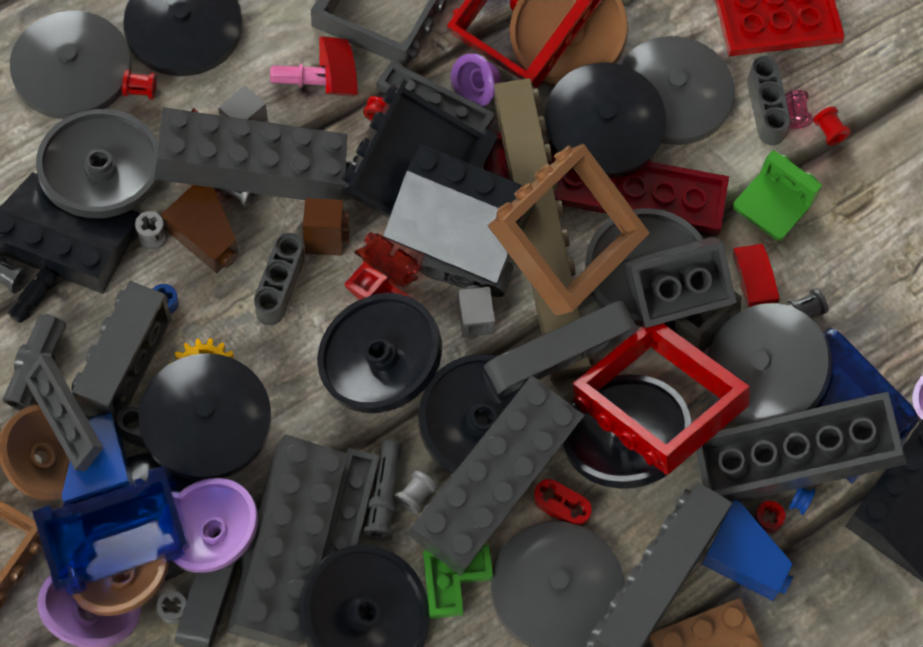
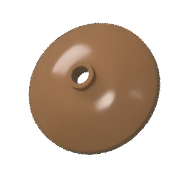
M39 404L26 407L13 415L1 432L0 463L10 482L24 494L44 501L61 500L70 460ZM35 455H39L42 458V463L36 461Z
M120 524L103 529L87 539L73 556L68 569L70 592L76 602L91 613L113 616L130 612L151 599L164 582L168 570L166 548L158 535L144 526Z

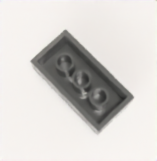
M129 281L125 290L119 291L114 306L116 308L111 317L105 318L101 326V337L98 343L90 347L86 356L87 364L82 373L78 372L72 382V393L87 418L98 414L106 415L111 413L117 423L118 413L124 407L129 406L172 321L165 294L133 281Z

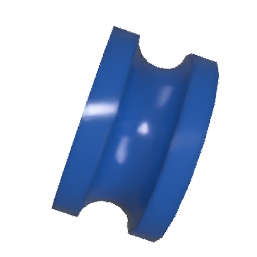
M159 284L152 288L167 295L170 314L175 312L179 305L176 290L168 284Z
M805 487L797 489L789 509L797 508L800 514L804 516L816 489L808 490Z

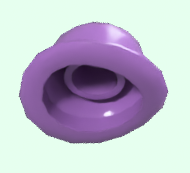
M465 54L459 57L452 67L450 77L452 88L456 94L482 107L491 102L494 97V84L501 83L500 72L493 63L478 54Z

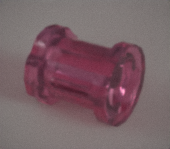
M793 90L785 94L790 115L788 127L791 129H801L812 124L813 116L808 112L807 106L809 100L808 92Z

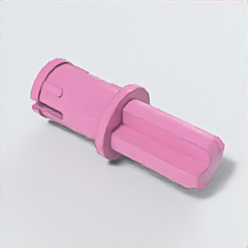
M300 64L299 67L271 66L270 69L271 83L299 84V87H302V85H326L325 77H320L325 76V68L303 67V64Z

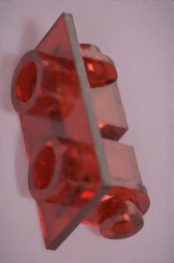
M369 232L364 239L367 245L354 252L362 258L363 262L385 274L388 280L395 285L404 288L419 278L416 276L421 268L417 264L418 260L400 248L396 250L394 256L390 255L394 244L379 233Z

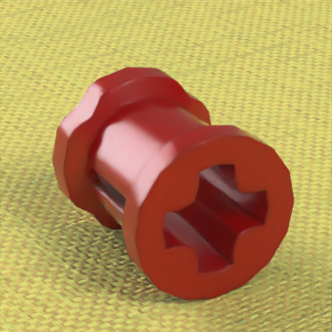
M125 70L122 80L123 97H129L131 94L147 96L149 100H154L157 89L156 73L151 72L150 75L134 74L131 70Z
M836 106L823 109L813 118L815 126H820L825 134V141L828 146L839 144L851 134L850 128L844 126L838 117Z

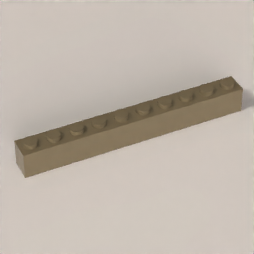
M530 78L494 84V102L510 180L523 186L527 183L532 184L536 180L535 173L552 161L549 143L544 144L542 134H546L544 117L538 116L536 107L540 106L538 89H532ZM556 183L536 202V206L523 232L565 288H567L573 282L571 276L576 275L573 257H567L565 247L570 245L567 228L561 229L560 218H563L564 215L561 200H555L554 190L558 189ZM531 284L542 336L585 316L579 315L578 307L573 312L556 316ZM592 354L550 374V380L556 381L582 376L589 370L590 364H594V355Z

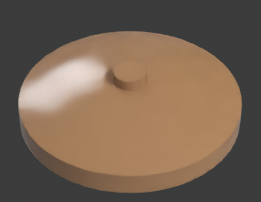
M518 0L510 21V41L516 58L525 70L529 68L577 0ZM621 0L601 1L543 82L544 84L555 87L565 75L581 66L593 63L616 64L628 38V19Z

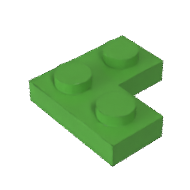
M484 545L461 576L429 551H423L430 619L463 616L460 583L491 581L493 572L489 545Z

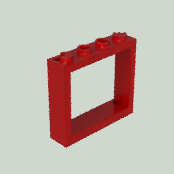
M465 0L460 8H456L452 12L454 16L449 21L447 27L453 36L518 79L530 78L532 88L539 89L602 0H577L527 70L466 31L488 0Z
M663 323L647 328L643 326L572 383L573 401L580 407L582 413H588L597 420L602 429L607 432L611 431L620 438L625 447L637 451L650 466H656L667 476L749 407V385ZM650 348L720 398L719 401L668 444L662 442L597 392Z

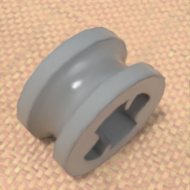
M178 591L163 593L156 604L157 612L162 621L167 624L179 623L186 599ZM169 601L172 604L179 601L181 603L178 604L180 611L176 614L172 611L166 614L163 612L167 611L165 604Z

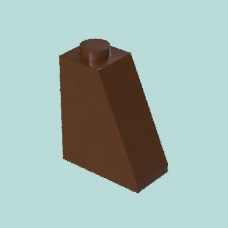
M192 185L161 214L164 229L216 274L224 267L228 268L235 262L238 256L237 241L214 188Z

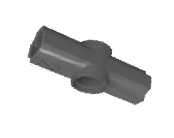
M39 314L27 344L21 345L14 361L15 372L3 397L5 404L17 410L33 405L35 397L24 377L41 354L51 356L55 362V352L66 329L64 321L50 314Z

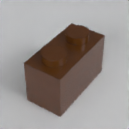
M305 198L303 217L305 254L342 256L343 244L349 245L350 240L349 212H344L343 200Z

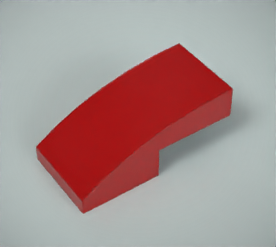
M319 37L320 67H325L326 94L351 97L358 95L355 62L348 39Z
M763 243L733 248L732 257L741 276L740 287L748 307L767 303H779L780 298L774 273Z
M365 262L344 283L345 288L359 300L383 293H395L411 297L391 285L386 275Z

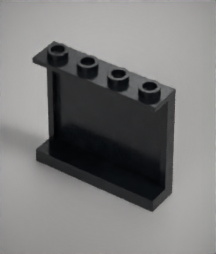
M404 79L396 86L391 85L383 97V101L386 104L382 112L377 111L370 122L369 127L373 130L369 138L364 137L356 150V154L359 157L355 165L350 164L342 177V180L346 182L341 190L342 192L389 219L406 171L420 144L482 169L498 137L497 134L489 129L482 133L406 89L405 86L408 81Z

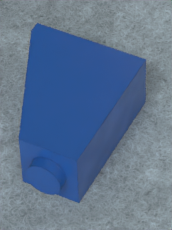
M111 413L106 415L98 414L88 420L104 447L86 471L75 470L71 462L69 463L62 499L71 515L136 495L120 430Z
M734 499L702 565L774 601L779 592L785 595L793 579V576L788 573L793 563L742 503Z

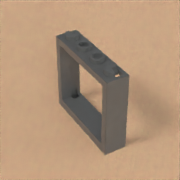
M316 0L310 10L311 26L337 38L348 39L349 43L406 67L411 58L418 56L422 46V38L424 35L429 36L435 23L434 18L437 12L440 14L443 12L447 0L428 1L404 45L333 15L332 13L340 0Z

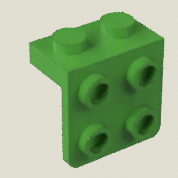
M772 150L766 157L761 172L734 201L733 209L774 240L781 241L815 203L822 184L812 174L804 172L794 165L790 158Z

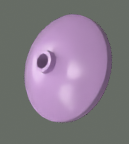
M211 478L188 486L170 502L162 517L160 539L166 548L168 557L180 568L197 573L212 572L230 565L247 550L253 541L258 526L256 504L248 491L232 480ZM217 532H220L217 537L213 538Z
M69 566L55 571L42 584L37 601L40 618L52 634L66 643L78 647H110L128 638L138 624L141 606L130 612L113 616L97 615L82 608L72 596L68 586Z

